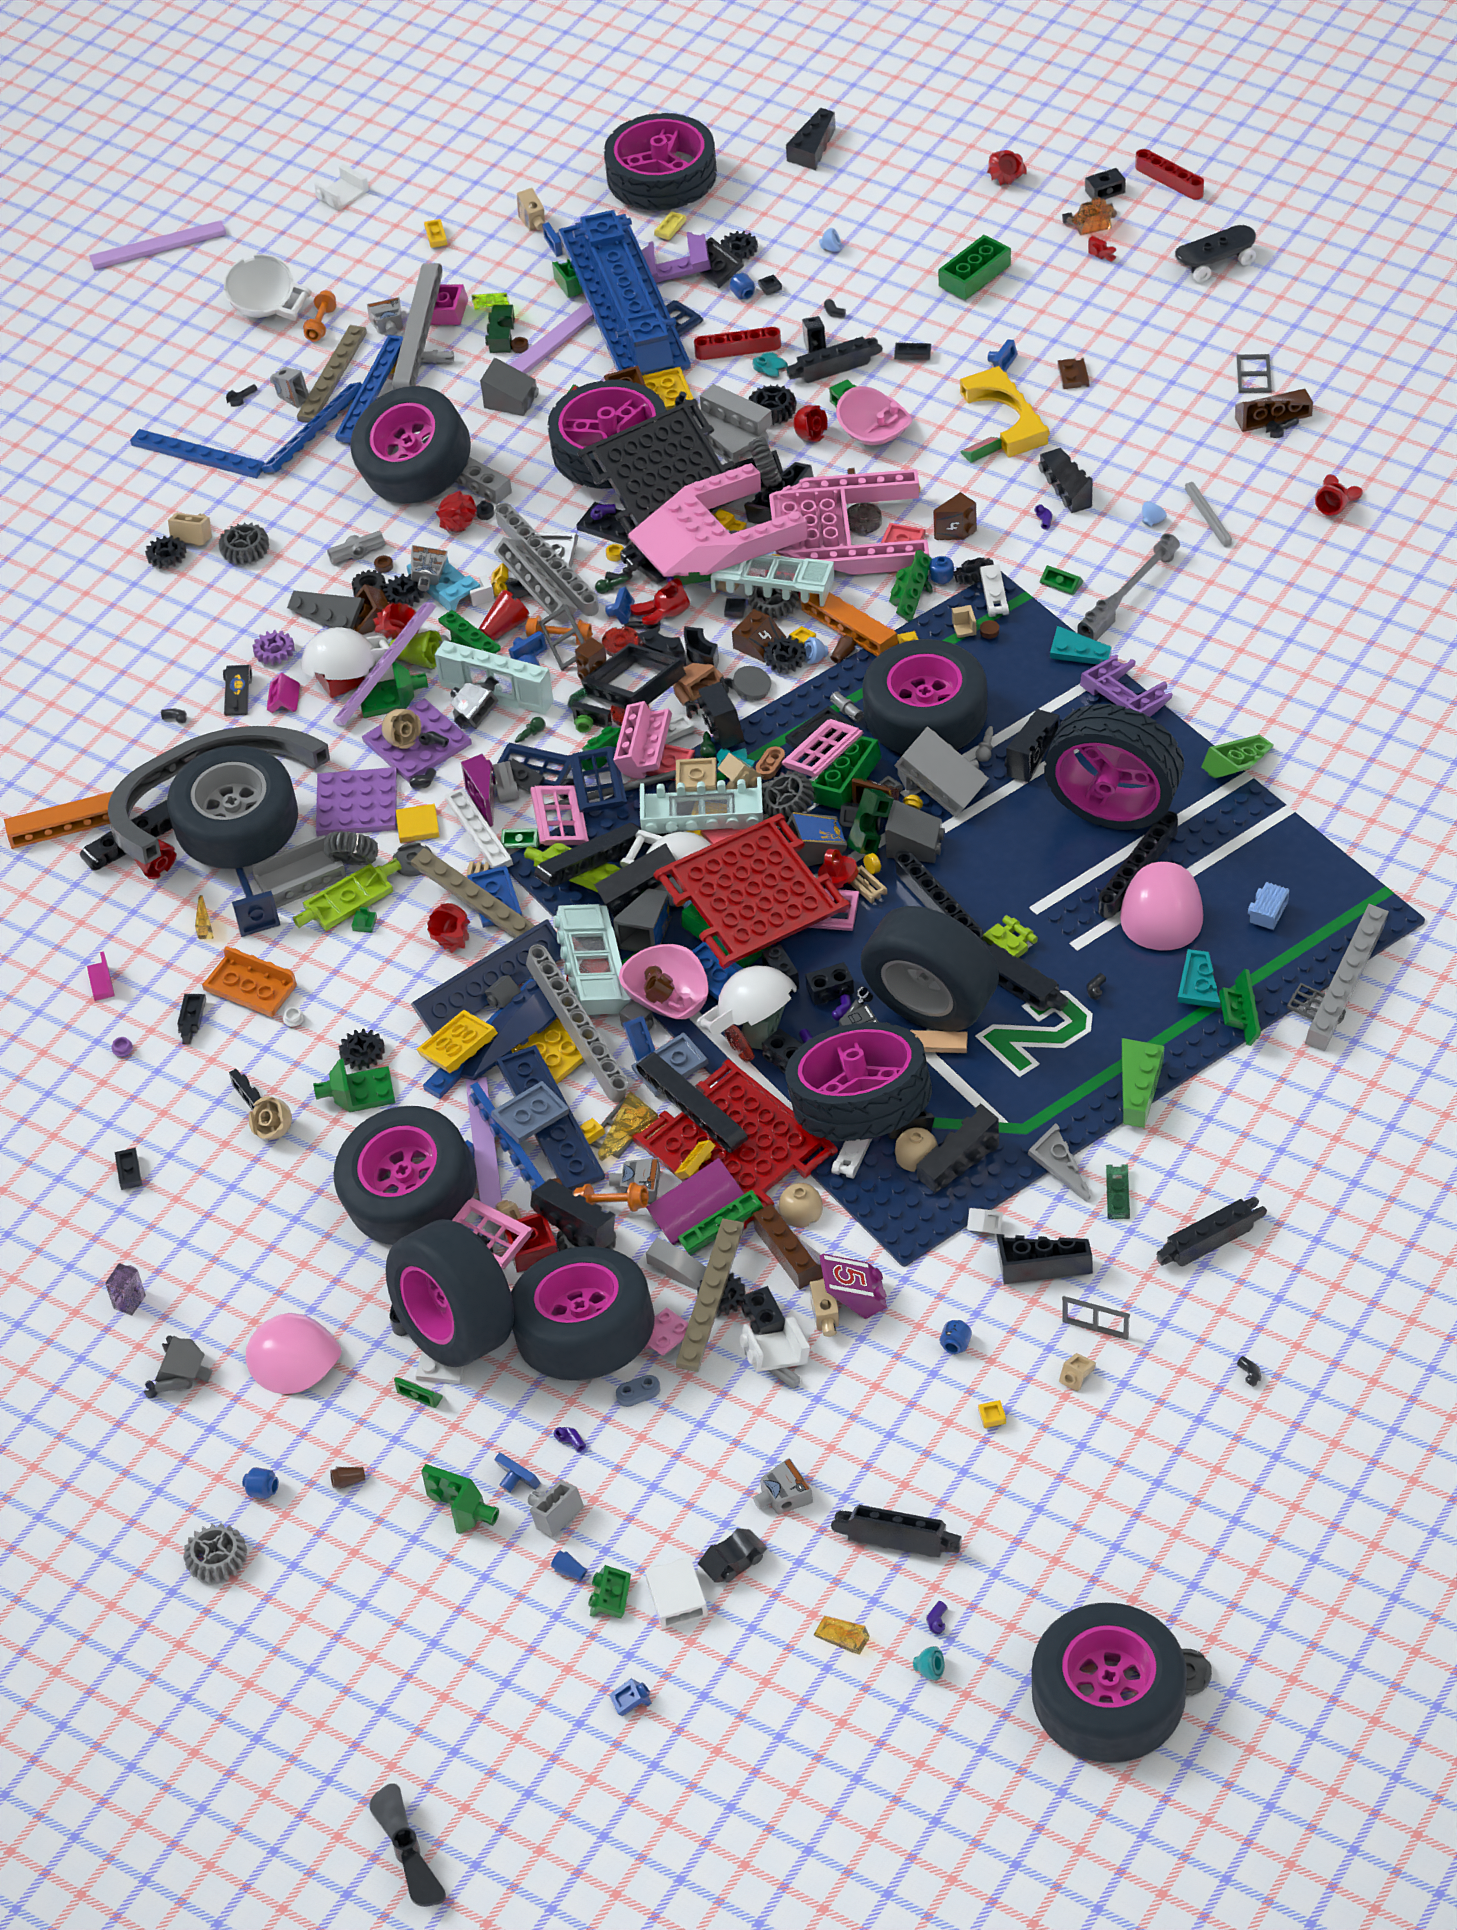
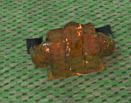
M1094 197L1090 202L1082 203L1074 216L1072 213L1062 214L1063 224L1075 225L1079 235L1111 229V218L1116 217L1117 211L1112 203L1107 204L1105 199Z

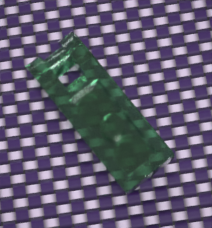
M1106 1164L1107 1219H1130L1128 1164H1121V1167H1113V1164ZM1113 1175H1121V1178H1113Z

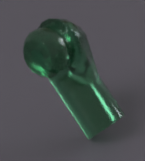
M584 688L570 695L567 703L568 708L572 710V705L575 701L579 702L587 697V692Z

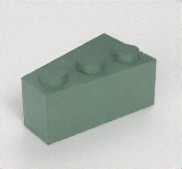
M785 1005L769 1017L752 1026L749 1022L743 1023L741 1037L744 1038L745 1047L762 1049V1042L777 1031Z

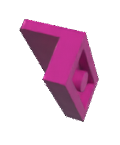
M281 672L270 682L266 710L274 713L278 708L284 706L290 711L295 712L298 705L300 683Z
M104 951L100 952L101 963L87 966L94 1001L115 996Z

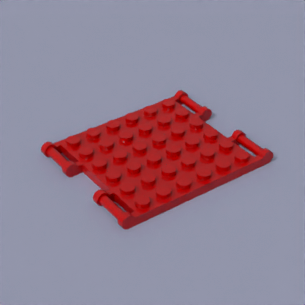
M782 813L659 868L653 874L656 880L660 881L672 896L673 903L677 907L690 900L710 928L703 931L699 938L702 942H706L718 958L722 969H726L732 963L839 912H845L851 907V903L843 898L831 882L832 878L828 874L815 878L796 853L805 846V843L802 839H798L785 822L786 818ZM777 826L780 827V829L784 832V834L787 836L791 843H789L786 840V838L783 836V834L780 832ZM667 875H672L683 890V893L680 894ZM822 886H825V888L829 891V893L835 899L837 904H835V902L831 899V897L828 895V893ZM717 936L730 955L726 956L712 937Z
M729 1059L725 1060L722 1063L723 1066L706 1080L700 1081L695 1086L746 1132L748 1140L740 1147L729 1153L683 1112L674 1118L665 1110L659 1114L658 1119L641 1133H636L632 1136L637 1146H641L654 1158H659V1162L673 1174L699 1142L710 1140L715 1147L711 1151V1157L698 1167L699 1171L719 1158L745 1194L753 1190L763 1207L770 1204L774 1206L773 1200L765 1193L792 1170L796 1169L806 1179L811 1175L813 1169L830 1155L833 1156L838 1152L836 1146L828 1139L809 1134L801 1128L802 1125L798 1124L793 1111ZM727 1072H729L724 1078H722L719 1082H717L713 1087L710 1088V1086H712L716 1081H718ZM664 1124H666L664 1127H662L659 1131H657L653 1136H651V1137L647 1140V1138H648L650 1135H652V1134H653L656 1130H658L661 1126H663ZM821 1146L824 1148L823 1151H821L806 1165L802 1163ZM753 1216L743 1222L744 1230L753 1221Z

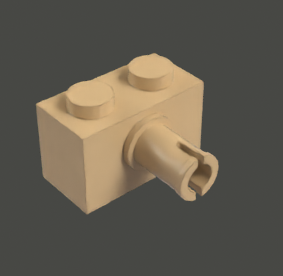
M176 512L168 519L170 536L173 535L174 539L179 537L180 541H184V543H193L201 546L212 537L210 517H207L205 514L192 515Z
M728 753L717 768L730 780L726 785V790L738 789L737 781L739 779L745 780L746 788L757 785V777H761V780L764 777L731 753Z

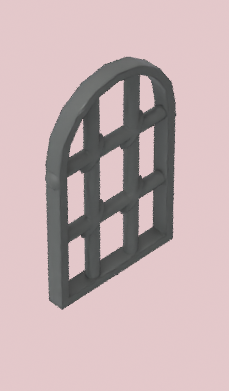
M1300 983L1286 1008L1313 1020L1315 1016L1307 1013V1010L1317 1013L1318 1009L1310 1005L1312 1002L1321 1004L1322 1001L1315 999V997L1318 995L1324 998L1325 994ZM1302 986L1308 988L1309 992L1314 994L1309 996L1300 992L1299 989ZM1298 994L1309 999L1308 1004L1302 1003L1294 998ZM1294 1002L1296 1004H1299L1305 1007V1009L1302 1011L1294 1006H1291V1003ZM1344 1010V1012H1343V1014H1342L1343 1016L1340 1018L1338 1024H1340V1023L1344 1020L1345 1013H1346L1345 1010Z

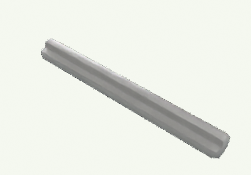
M1192 481L1186 483V492L1222 545L1225 547L1231 545V536L1195 483Z

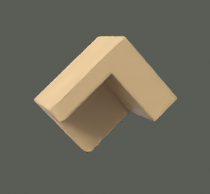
M971 605L952 608V623L957 637L976 635V619Z

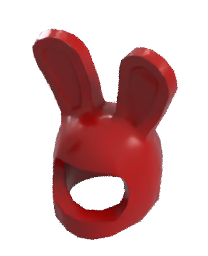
M1328 474L1323 480V486L1317 490L1315 505L1324 515H1338L1346 508L1349 501L1359 499L1363 491L1358 486H1351L1347 489L1339 483L1336 476Z
M675 578L658 590L653 600L631 605L630 612L637 616L650 614L642 618V623L654 625L664 617L670 618L680 615L688 609L690 601L680 579Z

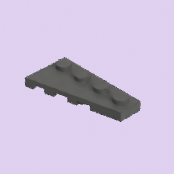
M294 590L287 608L333 628L342 627L353 630L365 599Z

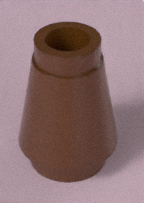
M848 635L841 637L830 656L831 660L836 664L843 661L855 651L856 641Z
M335 1467V1469L330 1470L332 1487L342 1489L364 1481V1468Z

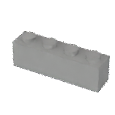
M712 384L700 395L701 410L749 433L760 436L772 425L770 409L715 384Z

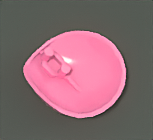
M857 386L846 391L839 399L836 407L837 419L842 428L851 438L865 445L874 446L894 440L913 421L909 413L894 399L874 388Z
M1156 862L1143 867L1137 872L1127 888L1121 906V925L1128 938L1136 944L1149 949L1174 950L1190 944L1198 936L1203 924V905L1198 886L1188 870L1175 863Z
M661 944L646 948L628 959L619 972L620 983L627 995L635 1002L662 1016L674 1019L690 1018L703 1007L708 996L707 976L701 962L691 950L680 945ZM650 966L660 967L662 974L666 973L673 979L675 989L671 996L662 1004L658 1001L652 1003L645 997L644 985L646 980L644 972Z
M285 1313L267 1320L256 1329L246 1347L245 1360L251 1376L263 1388L274 1393L292 1394L304 1391L318 1383L336 1364L342 1349L331 1333L316 1320L303 1314Z

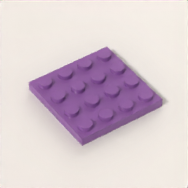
M425 698L407 709L419 716L421 733L434 731L447 737L449 743L446 747L438 744L422 745L418 740L419 736L413 741L416 743L409 748L401 749L395 747L384 738L382 724L362 736L363 742L388 765L396 767L397 773L408 783L414 776L425 774L428 768L436 767L472 744L470 737Z
M396 767L317 773V837L327 836L335 831L367 833L396 830Z

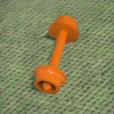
M328 290L321 291L314 298V305L318 309L315 319H308L304 322V336L310 341H319L325 335L326 327L321 322L325 313L333 312L336 309V296Z
M541 616L528 618L525 626L526 637L538 631L543 633L539 621L542 620ZM579 620L577 626L584 640L587 641L593 635L591 624L584 623L583 620ZM545 626L549 634L564 635L573 629ZM575 633L572 636H576V644L580 646L581 643Z
M636 1182L629 1184L627 1193L595 1194L592 1185L585 1184L583 1187L576 1188L573 1194L574 1196L580 1194L585 1197L586 1202L591 1205L601 1202H627L632 1212H636L640 1208H646L649 1200L647 1187L645 1185H638Z

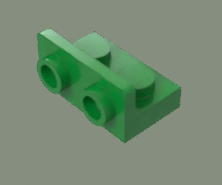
M607 1565L600 1572L595 1573L592 1580V1586H595L594 1592L591 1594L588 1606L591 1607L590 1616L595 1617L598 1612H602L620 1619L623 1617L631 1573Z

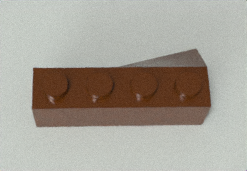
M1305 388L1235 404V420L1242 432L1266 427L1268 422L1272 420L1280 424L1294 417L1298 419L1311 417L1313 412V401Z
M772 1204L753 1213L755 1231L799 1290L810 1285L811 1281L823 1278L820 1254L793 1233Z

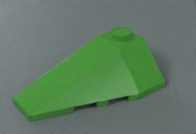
M1259 734L1209 747L1201 768L1214 778L1250 769L1273 748L1274 744Z

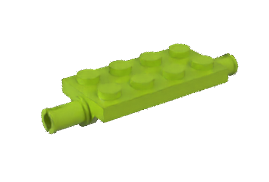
M556 842L546 851L542 852L529 846L525 850L524 857L534 861V866L537 867L541 862L572 848ZM605 863L569 881L598 892L594 884L621 868Z
M394 858L383 866L379 865L374 868L371 863L304 901L305 911L292 917L295 925L301 928L308 922L315 920L325 931L353 916L356 910L360 911V907H368L394 892L393 886L388 882L387 877L401 870V864Z

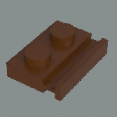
M1084 357L1081 360H1076V358L1058 360V370L1063 389L1081 388V385L1089 387Z

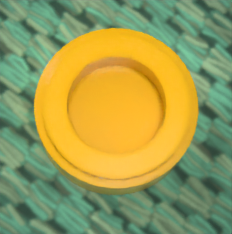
M620 544L609 545L605 550L606 558L614 562L620 561V551L624 547Z
M874 853L864 856L866 870L872 875L880 872L881 863L879 858Z

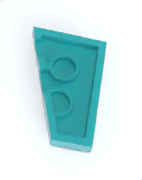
M1057 626L1050 658L1100 664L1110 658L1112 646Z
M1188 949L1178 1002L1220 1008V999L1217 994L1209 952Z

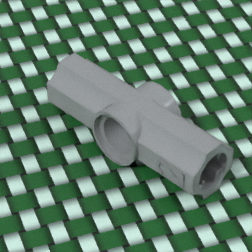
M380 530L362 537L352 535L346 539L345 543L327 549V553L332 564L352 557L359 560L364 558L368 551L384 546L385 540Z

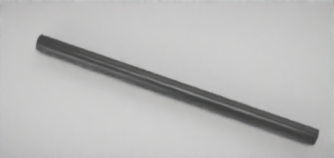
M676 770L624 783V789L629 791L640 788L641 783H644V786L674 779L676 778ZM613 788L602 789L603 797L614 794ZM598 790L587 793L589 801L599 798ZM569 798L559 800V805H570ZM555 802L544 805H555Z

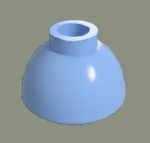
M832 227L827 229L822 239L819 240L822 249L833 252L841 250L842 244L839 234Z
M1144 502L1142 506V522L1152 527L1153 524L1163 521L1167 513L1153 502Z
M809 637L805 641V661L808 664L818 663L823 657H827L828 647L819 639Z

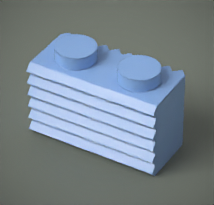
M1268 882L1265 883L1262 889L1259 888L1255 897L1256 902H1251L1248 908L1250 923L1274 930L1288 904L1289 889H1285L1280 885L1269 884Z

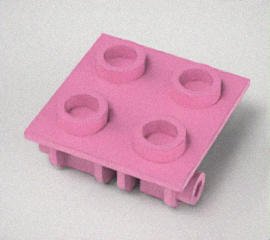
M666 1307L655 1316L653 1333L644 1350L652 1348L664 1356L683 1341L689 1323Z

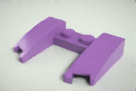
M687 232L690 256L657 264L653 241L649 242L648 246L641 251L655 283L711 269L705 234L695 235L692 232Z
M1115 655L1082 673L1080 686L1092 695L1101 693L1116 705L1124 706L1127 709L1131 708L1149 717L1163 707L1173 696L1172 693L1165 694L1164 690L1168 686L1165 681L1140 695H1136L1119 683L1117 680L1136 664V661L1130 659L1126 664L1117 661L1119 655Z

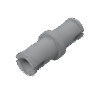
M438 350L423 352L421 362H433V364H438L439 362L453 363L454 352Z
M834 692L831 695L830 701L840 708L841 713L848 715L854 722L862 720L864 713L854 705L852 700L846 699L840 692Z

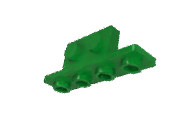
M921 550L916 551L911 566L900 569L897 572L896 581L891 589L889 599L892 605L899 604L896 613L907 622L913 620L928 575L930 561L932 560L931 557Z
M450 610L438 618L439 623L450 631L452 643L493 654L501 650L500 645L455 611Z
M612 726L604 728L599 736L589 739L587 741L588 744L582 747V750L588 751L610 746L617 747L621 728ZM606 756L596 758L597 768H601L608 763ZM592 759L581 761L583 771L594 769Z
M1244 969L1235 980L1236 990L1223 987L1219 994L1225 1025L1243 1029L1246 1045L1252 1046L1256 1039L1260 1037L1261 1028L1258 1021L1250 972L1248 969Z

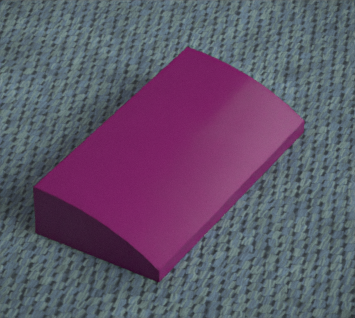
M718 1158L646 1208L669 1242L675 1245L679 1242L678 1236L738 1199L744 1193Z

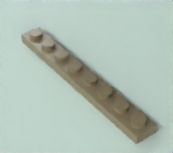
M349 325L298 412V421L308 423L324 408L366 336V327Z
M423 848L411 860V866L512 937L517 938L535 926L427 849Z
M722 1218L679 1351L676 1368L699 1372L744 1230L743 1222Z

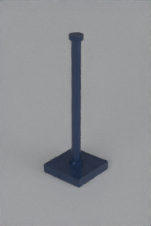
M235 868L246 897L232 902L241 937L280 926L272 891L253 895L244 869Z

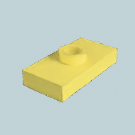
M671 211L654 230V236L670 240L686 222V215Z

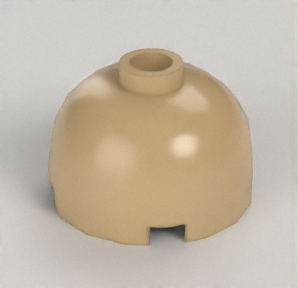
M395 709L389 712L382 722V734L386 741L401 749L413 746L416 743L413 741L421 733L419 716L408 709Z
M266 1096L261 1097L254 1103L255 1108L253 1112L249 1113V1126L253 1134L262 1139L273 1140L279 1139L288 1132L292 1123V1113L284 1101Z
M923 1128L907 1129L896 1141L895 1155L897 1163L902 1168L915 1172L917 1164L938 1145L936 1138Z
M792 1184L780 1196L779 1214L788 1225L807 1227L814 1220L817 1222L822 1215L823 1204L821 1196L809 1184Z

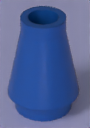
M558 1551L551 1563L554 1572L579 1581L584 1578L587 1572V1568L583 1567L567 1551Z

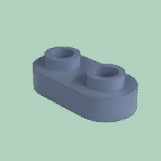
M645 1375L623 1383L616 1389L617 1402L621 1406L630 1407L652 1399L660 1393V1382L653 1375Z

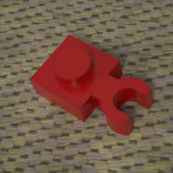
M1093 235L1088 239L1089 254L1100 259L1106 258L1111 262L1116 259V256L1113 255L1117 251L1115 247H1108L1106 241Z

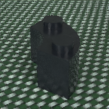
M684 626L685 652L690 663L711 664L717 669L719 663L718 644L712 643L705 638L703 628Z
M656 629L637 633L638 646L679 658L684 667L686 666L685 649L680 637H665L659 634Z
M737 1528L724 1541L716 1545H710L697 1564L715 1583L730 1582L751 1565L758 1564L762 1560V1554L767 1550V1547L751 1529Z

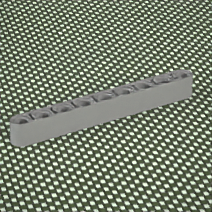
M440 263L421 265L392 381L393 390L416 385L443 274Z
M498 504L495 508L498 526L511 539L522 544L584 615H596L599 611L597 594L510 504Z
M538 944L531 946L526 961L527 968L606 1096L613 1102H620L625 1097L629 1082L547 949Z

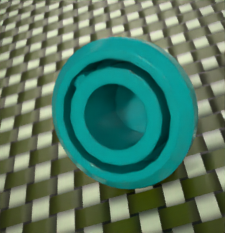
M937 1646L928 1647L919 1656L914 1657V1670L919 1671L925 1678L937 1681L943 1675L945 1666L944 1656Z

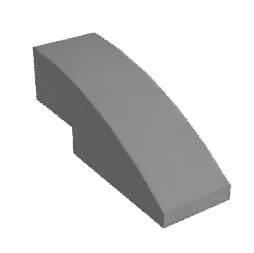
M657 1237L646 1252L647 1264L665 1271L668 1278L697 1290V1287H700V1280H703L707 1267L683 1250Z

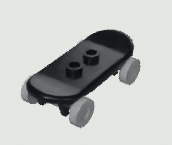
M1235 225L1188 244L1180 245L1174 252V258L1178 262L1190 266L1193 278L1198 283H1202L1211 275L1208 264L1236 255L1242 265H1250L1256 258V252L1250 248L1255 243L1256 233L1250 226Z

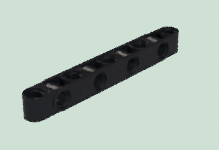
M167 800L131 819L137 827L156 838L173 829ZM112 831L86 845L80 852L82 860L93 871L99 870L127 855L115 842Z

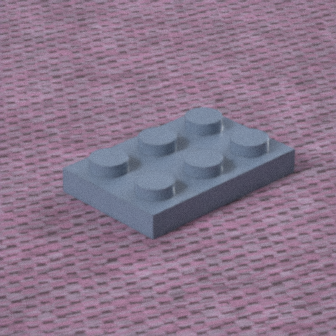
M685 1033L680 1034L653 1051L684 1078H687L708 1064V1059ZM640 1059L631 1065L632 1070L657 1097L661 1093L646 1081L636 1069V1064L642 1060Z
M541 1081L491 1112V1117L519 1144L569 1114V1107Z

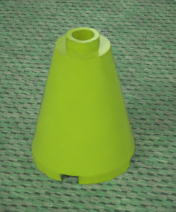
M436 630L415 634L396 660L435 669L434 667H437L435 653L440 647L439 641H442L440 634ZM393 639V640L389 643V646H391V644L395 641V639Z

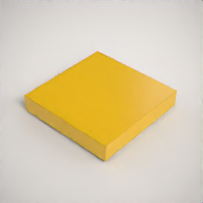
M435 804L396 809L400 843L440 837Z

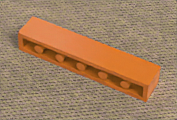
M830 592L824 607L820 606L819 594L810 593L807 603L801 601L803 612L841 635L852 637L856 644L877 657L885 650L898 644V636L893 629L888 628L880 621L873 619L868 614L863 613Z
M113 791L3 819L11 849L110 824L108 803Z

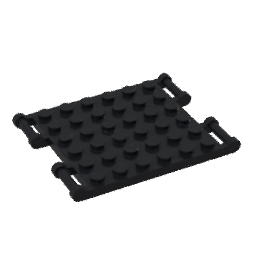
M696 399L678 405L577 452L579 458L583 459L592 474L595 485H599L606 480H609L625 507V510L617 513L615 518L618 522L620 521L627 535L633 528L626 517L630 516L637 527L683 487L728 470L736 469L734 461L722 465L705 436L714 432V428L705 419ZM689 409L693 411L694 415L696 416L697 420L702 426V429H700V427L698 426ZM590 453H593L604 472L600 475L589 456ZM731 501V502H728V503L719 505V506H717V507L708 509V511L711 513V512H713V511H715V510H717V509H719V508H721V507H723V506H726V505H728V504H730V503H732V502H734V501ZM631 542L632 547H636V545L633 542Z

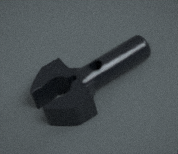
M253 384L240 392L229 391L226 395L227 403L230 402L231 407L244 404L243 398L257 391V386Z
M1294 417L1280 424L1272 420L1266 426V433L1270 432L1271 438H1280L1284 436V430L1297 425L1299 419Z
M629 621L624 624V628L645 629L646 631L656 629L659 632L661 623L659 621L654 625H646L642 621Z

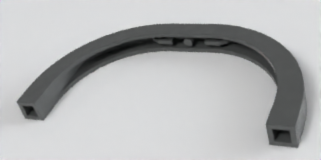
M275 726L235 727L210 732L185 741L133 770L114 789L108 803V815L114 840L125 853L143 864H147L160 857L161 852L158 839L137 827L130 820L131 810L145 793L177 775L188 762L207 751L226 746H248L265 752L293 757L316 769L330 761L328 744L307 733Z

